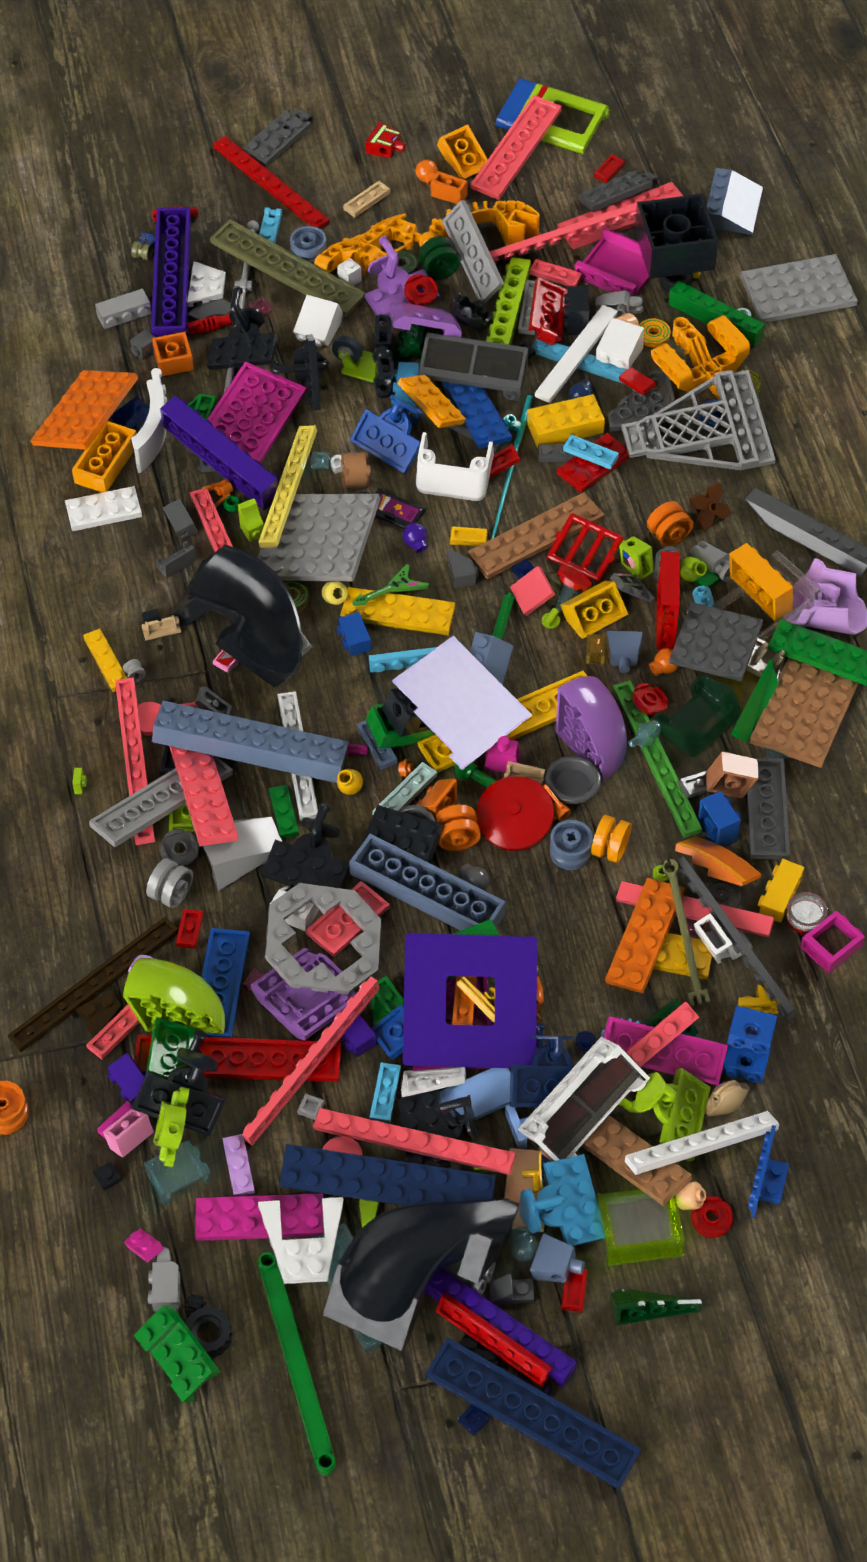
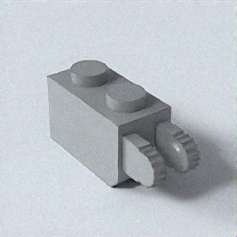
M163 1247L164 1250L157 1255V1262H152V1270L148 1272L149 1284L152 1283V1290L148 1291V1304H152L153 1311H157L162 1305H171L175 1311H180L179 1266L171 1261L170 1250L167 1247Z

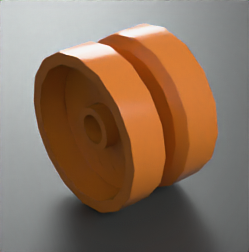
M670 501L660 505L652 512L647 520V528L663 547L675 546L690 534L694 522L684 512L678 502Z
M452 805L440 810L435 815L436 822L445 826L439 840V845L442 849L447 851L465 850L479 841L481 833L477 824L476 812L472 807L468 805Z
M0 1081V1134L8 1135L17 1132L24 1126L28 1119L29 1109L24 1093L17 1084L10 1081Z

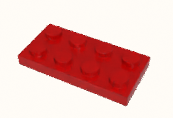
M606 433L594 443L619 453L618 459L611 469L574 456L557 469V474L580 493H583L629 459L627 448L609 433Z

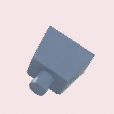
M607 631L606 646L610 664L612 666H619L621 673L629 672L630 666H637L642 643V632Z
M543 1234L530 1271L533 1280L564 1283L567 1282L571 1272L582 1274L585 1262L576 1260L573 1246Z

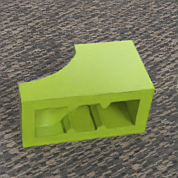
M253 498L238 504L240 528L249 542L260 539L265 525L260 516L257 502Z

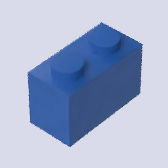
M356 612L339 617L336 630L338 636H342L343 648L348 650L350 657L371 651V639L360 613Z

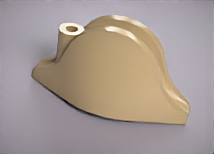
M736 1080L726 1081L718 1085L708 1099L705 1115L707 1117L723 1115L738 1110L746 1098L750 1087L746 1083H738Z

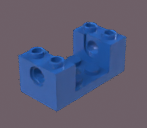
M736 1006L727 1044L729 1045L723 1065V1074L732 1078L747 1079L752 1083H763L777 1015ZM742 1063H747L750 1066H743Z

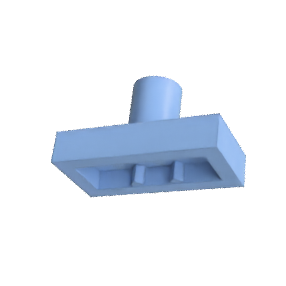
M510 1104L506 1105L505 1116L518 1149H526L527 1138L518 1128L528 1117L519 1119L515 1107H510Z

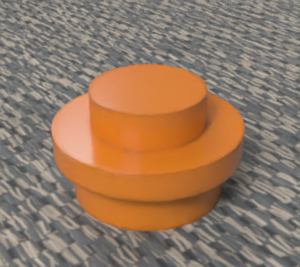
M408 759L399 762V774L401 777L406 778L414 770L413 764Z

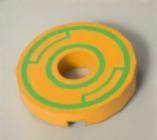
M647 319L639 324L640 327L644 328L645 346L654 348L669 341L671 330L666 322L659 319Z

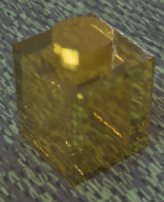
M587 635L586 664H604L606 635Z

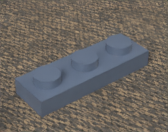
M367 722L358 723L357 729L380 771L398 764L391 747L379 749Z

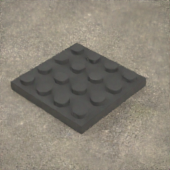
M691 602L669 659V664L742 682L762 628L763 619Z

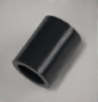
M158 608L142 612L144 624L146 621H161Z

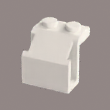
M711 913L694 923L696 934L718 964L721 963V959L731 957L734 960L742 956L734 951L733 942L726 936L721 929L722 927L718 925ZM709 921L712 931L704 933L700 926ZM738 931L743 937V939L746 941V943L749 945V947L753 949L752 944L744 935V933L742 931Z

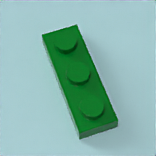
M282 785L268 788L280 838L285 839L299 836L288 786Z

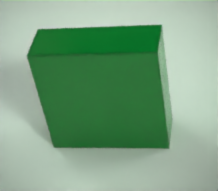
M707 569L705 575L694 581V583L711 589L719 582V578Z

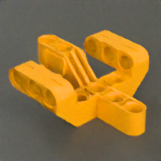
M722 315L707 324L709 333L726 350V352L712 359L706 346L705 337L700 334L694 325L684 317H678L674 320L672 336L676 345H680L684 349V354H689L694 367L692 369L686 365L684 359L682 360L676 354V350L672 349L667 343L651 350L654 362L678 386V389L690 392L714 377L715 373L732 370L734 373L748 357L750 344L747 338L726 316ZM716 385L708 387V389L720 400Z

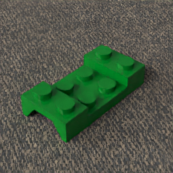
M162 1305L134 1334L146 1352L152 1353L173 1382L170 1386L182 1402H193L195 1399L194 1393L207 1380L221 1373L171 1305Z

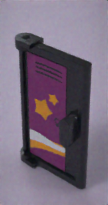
M380 488L375 492V494L380 496L375 517L403 529L411 523H417L420 516H423L426 511V507L416 505L387 493Z

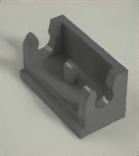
M180 498L163 507L177 535L182 534L180 536L181 539L198 534Z
M185 541L181 550L161 561V557H158L156 559V567L168 578L196 561L195 548L192 545L188 547V542Z

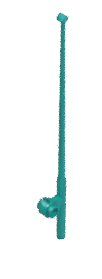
M531 395L526 397L520 422L512 414L506 415L503 419L508 431L512 429L517 431L514 442L517 453L527 423V410L531 408L533 396ZM514 465L508 469L491 539L496 534Z

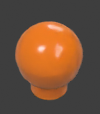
M422 160L416 166V176L420 181L431 186V180L438 171L437 166L431 160Z
M664 648L655 655L654 661L649 664L655 676H659L662 673L670 674L678 669L679 666L669 664L673 649Z

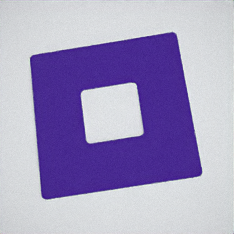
M407 933L405 936L403 1064L409 1066L511 1068V1064L531 1065L532 1057L536 1052V1039L530 1038V1035H536L537 939L535 937ZM448 976L493 977L495 979L494 1025H449L446 1023V978Z

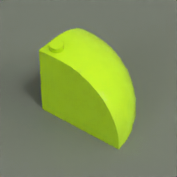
M140 958L133 964L125 983L123 997L146 1032L153 1031L154 1020L158 1017L194 1027L195 1031L201 1030L204 1033L224 1034L225 1014L222 1003L213 988L203 978L183 966L160 959Z

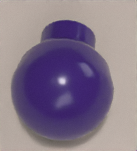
M419 523L407 525L402 534L407 546L413 548L415 553L426 550L428 548L426 543L427 532L424 526Z

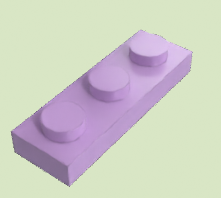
M243 1134L222 1138L234 1197L255 1194Z

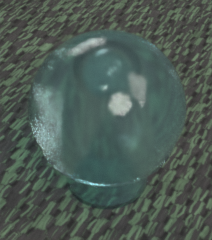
M526 1227L514 1229L511 1233L513 1240L510 1245L512 1256L522 1263L533 1261L539 1241L528 1232Z

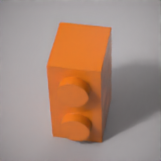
M437 171L431 180V196L458 204L460 200L464 201L467 196V180Z

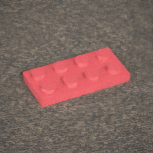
M362 881L351 889L355 890L379 917L390 908V904ZM340 905L333 908L327 914H323L306 929V935L332 957H336L353 939L363 932Z

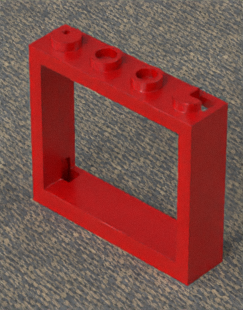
M661 551L656 607V650L664 648L674 649L680 606V552Z

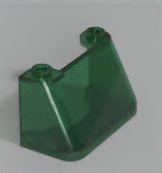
M700 675L691 684L692 698L670 718H668L667 714L659 712L650 719L653 728L685 754L692 757L698 756L734 724L741 713L733 687Z

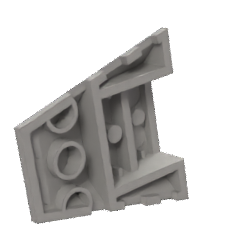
M272 817L233 820L238 833V841L203 846L212 867V876L219 892L224 890L227 885L240 880V877L248 872L251 873L256 870V867L265 864L274 840L282 841Z

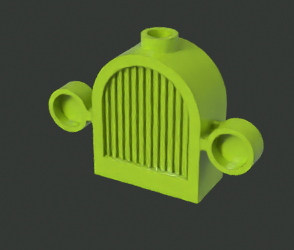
M180 1087L179 1091L173 1092L171 1102L162 1101L153 1142L156 1146L161 1147L159 1159L164 1162L166 1167H173L176 1150L179 1148L186 1119L185 1106L189 1096V1088Z

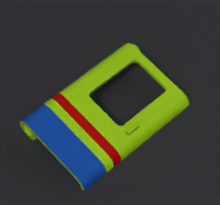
M520 78L496 120V126L509 130L530 99L535 95L550 102L594 115L584 134H578L551 125L541 140L583 154L600 122L608 119L610 109L608 105Z

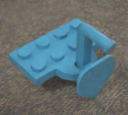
M585 1155L543 1164L548 1186L542 1188L537 1193L536 1198H534L530 1189L521 1191L520 1217L530 1232L536 1233L540 1231L542 1221L550 1227H560L564 1243L571 1246L606 1238L605 1227Z

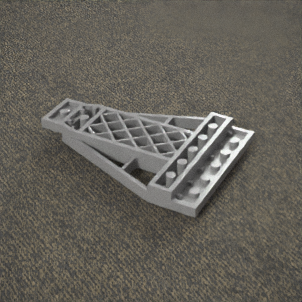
M732 370L715 373L714 377L655 414L646 416L636 422L621 425L629 458L646 455V458L740 471L775 463V456L749 370L733 373ZM716 385L720 401L698 405L695 396L708 387ZM692 399L693 407L672 411L684 402ZM719 411L723 415L719 419L712 415L713 412ZM697 415L706 417L703 422L695 419ZM685 418L688 420L686 426L679 423V419ZM709 419L716 422L714 428L706 425ZM668 422L672 425L669 429H666L661 424ZM691 423L700 426L696 432L688 428ZM719 425L727 428L724 434L716 430ZM675 426L682 430L680 435L672 432ZM702 428L710 432L708 437L699 434ZM660 431L665 433L663 438H661ZM685 432L693 435L690 441L682 437ZM668 435L676 439L673 445L665 441ZM732 444L738 463L713 460L710 448ZM704 449L707 451L709 459L682 456L679 454Z

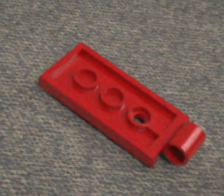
M537 277L534 284L528 330L537 332L536 339L553 345L555 342L559 343L562 339L564 306H566L564 304V294H567V289Z

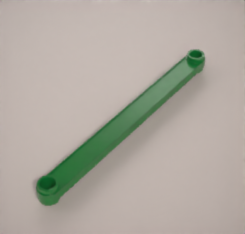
M265 1252L258 1259L260 1275L316 1469L321 1475L328 1476L336 1468L334 1453L276 1257L270 1252ZM266 1261L272 1262L270 1266L263 1265ZM323 1461L331 1462L329 1467H322L320 1464Z

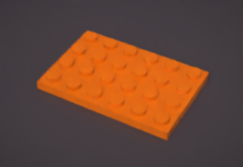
M83 370L74 383L71 384L65 395L62 396L56 407L53 408L50 415L44 420L41 427L35 432V435L30 440L33 446L86 450L138 380V376L136 373Z

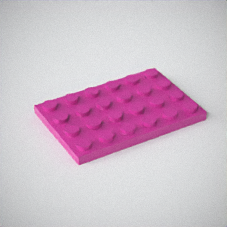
M245 362L207 420L212 423L215 429L221 430L226 438L236 442L242 451H247L254 461L261 463L304 397L307 387Z

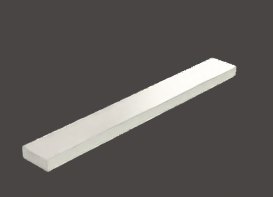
M605 305L601 306L536 390L535 397L548 403L553 400L603 335L611 318H616L618 315L617 310Z
M296 691L277 694L283 727L303 731ZM291 773L300 821L303 818L315 819L318 808L312 777Z

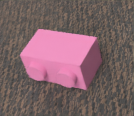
M131 1109L104 1130L103 1133L109 1148L123 1158L153 1134L154 1131L147 1114Z

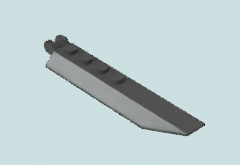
M756 488L745 498V501L769 528L844 569L856 573L857 576L862 578L865 570H867V546Z

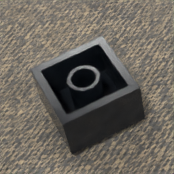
M568 286L567 294H564V304H567V306H564V316H567V318H564V328H567L568 335H580L589 323L588 286Z

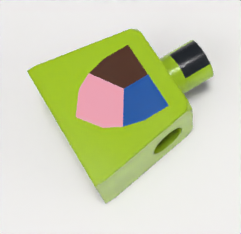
M631 537L626 541L623 540L618 548L622 565L639 580L653 573L652 547L636 537Z

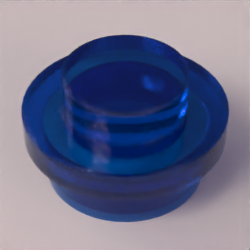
M582 1031L576 1036L575 1042L580 1050L589 1051L596 1043V1037L589 1031Z

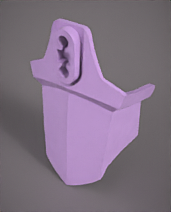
M815 558L807 573L793 587V611L782 618L802 627L807 626L852 635L861 633L867 628V609L864 601L857 594L856 573L826 568L821 560Z

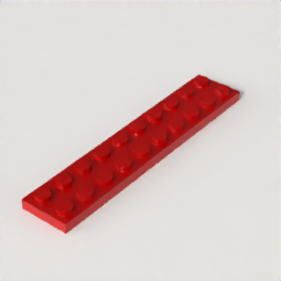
M137 1035L134 1060L144 1075H146L152 1035ZM206 1037L202 1041L198 1052L212 1057L218 1063L217 1071L204 1072L206 1077L284 1080L287 1075H291L296 1069L298 1061L305 1058L311 1045L318 1041ZM337 1042L306 1081L339 1082L341 1042Z

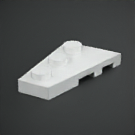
M465 1067L404 1071L401 1087L402 1097L464 1084L466 1079Z

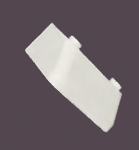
M423 432L417 461V490L424 494L472 501L484 499L494 456L493 442H489L486 457H476L471 461L470 468L435 464V453L427 449V434Z

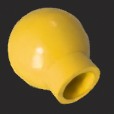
M354 769L340 771L337 776L339 790L346 795L358 793L363 786L362 775Z

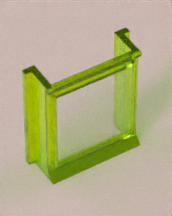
M640 1189L606 1194L597 1193L596 1199L606 1241L608 1266L684 1256L685 1239L676 1196L662 1206Z

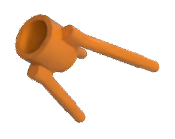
M228 479L202 487L203 490L215 491L218 496H223L214 504L216 508L228 496H231L230 493L233 492V487Z
M544 784V788L555 802L553 804L554 821L556 819L563 821L570 815V808L565 803L559 801L547 784Z

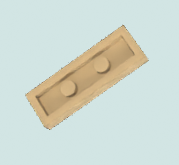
M378 181L344 204V210L356 218L389 195L390 188Z

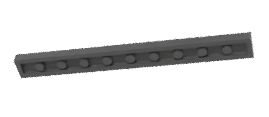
M684 856L677 860L679 875L688 880V887L692 893L696 892L699 895L698 900L702 907L709 909L711 915L722 927L721 929L726 936L733 942L734 951L743 956L742 961L748 970L750 968L755 973L753 976L757 983L764 985L767 997L771 1001L774 999L777 1003L776 1008L782 1017L785 1015L788 1020L796 1017L794 1007Z

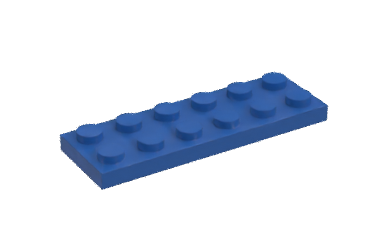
M441 381L455 408L466 418L464 424L478 449L488 447L489 442H493V446L511 442L512 436L484 388Z
M210 929L201 978L213 988L222 1003L225 1014L224 1034L205 1033L206 1037L232 1038L251 936L249 931Z

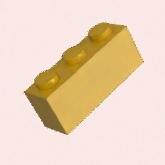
M782 859L780 865L776 864L772 873L774 878L773 880H768L765 888L767 892L765 896L761 895L759 899V914L774 917V921L782 923L787 908L803 878L805 867Z

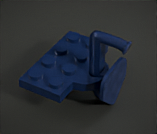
M536 1023V1035H530V1038L536 1039V1052L532 1057L531 1065L511 1064L510 1107H538L574 1067L572 1058L568 1051L563 1048V1040H573V1036L543 1035L544 1028L546 1027L545 1024ZM592 1072L573 1092L574 1094L592 1080Z

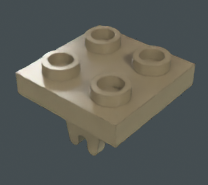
M758 638L746 670L761 677L771 659L778 679L786 658L784 656L785 651L781 650L776 653L767 650L769 643Z

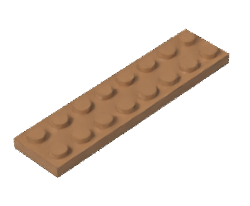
M583 492L467 551V557L472 560L473 564L477 566L479 571L488 580L552 547L556 540V533L561 531L570 514L574 513L593 523L604 520L605 514ZM574 522L565 539L579 533L583 525Z

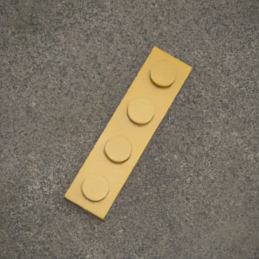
M101 629L84 634L83 637L110 689L112 692H115V681L127 679L123 669Z

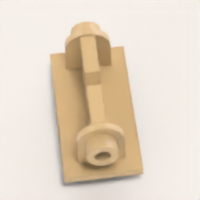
M174 615L163 618L162 621H146L145 624L141 625L145 641L181 632L178 616L174 617Z

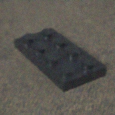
M377 805L363 841H365L369 834H372L431 863L445 826Z

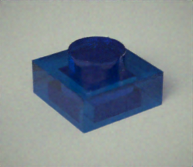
M528 559L512 566V572L519 580L534 569V566Z
M472 1404L458 1417V1422L474 1437L489 1422V1418Z

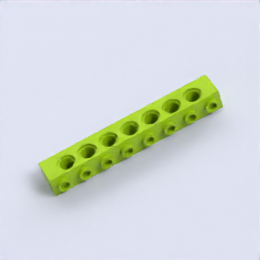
M511 257L510 263L506 264V276L503 275L502 279L504 285L499 290L500 299L496 301L497 312H493L492 321L494 323L490 324V336H487V342L512 344L524 298L526 280L530 276L531 260ZM487 359L491 363V367L504 369L507 362Z

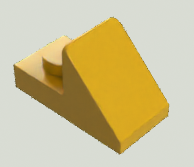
M757 984L756 997L744 996L738 998L737 1006L769 1014H778L777 1003L774 999L771 1001L764 991L766 989Z

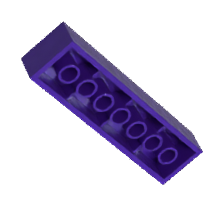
M174 396L160 408L163 428L222 477L228 479L249 499L254 498L262 510H265L273 502L278 488L277 477L272 472L265 470L260 462L254 461L247 451H242L236 442L226 438L221 430L215 429L209 420H204L199 412L195 409L192 410L183 399Z

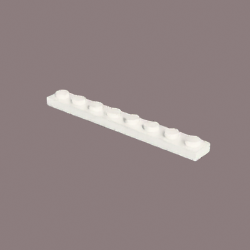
M768 1111L628 1154L625 1156V1163L635 1175L764 1135L766 1131L771 1132L772 1125L776 1126V1130H778L779 1123Z

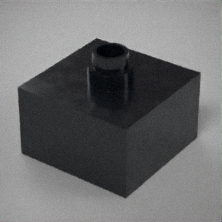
M702 193L637 202L635 234L649 279L715 270L718 238Z

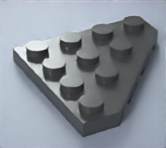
M663 370L650 371L647 374V377L656 383L653 389L645 395L633 389L628 396L626 395L618 403L614 410L608 413L607 420L610 432L622 431V424L636 422L646 416L653 415L675 401L671 380ZM664 422L661 424L662 427L672 425L668 422Z

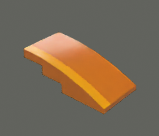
M694 836L676 843L675 851L692 856L691 864L708 868L707 876L740 886L761 878V873L747 861L714 842Z

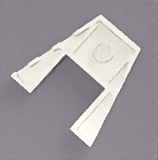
M344 1197L322 1198L324 1238L282 1240L280 1201L258 1202V1208L261 1212L284 1284L328 1281Z

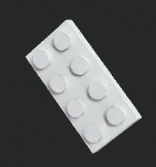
M135 486L65 500L72 531L142 517Z

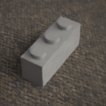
M143 288L95 304L97 317L104 329L151 314L150 301Z

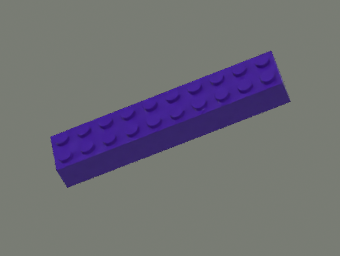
M190 207L157 208L151 333L155 337L185 332L187 336V301L191 248Z

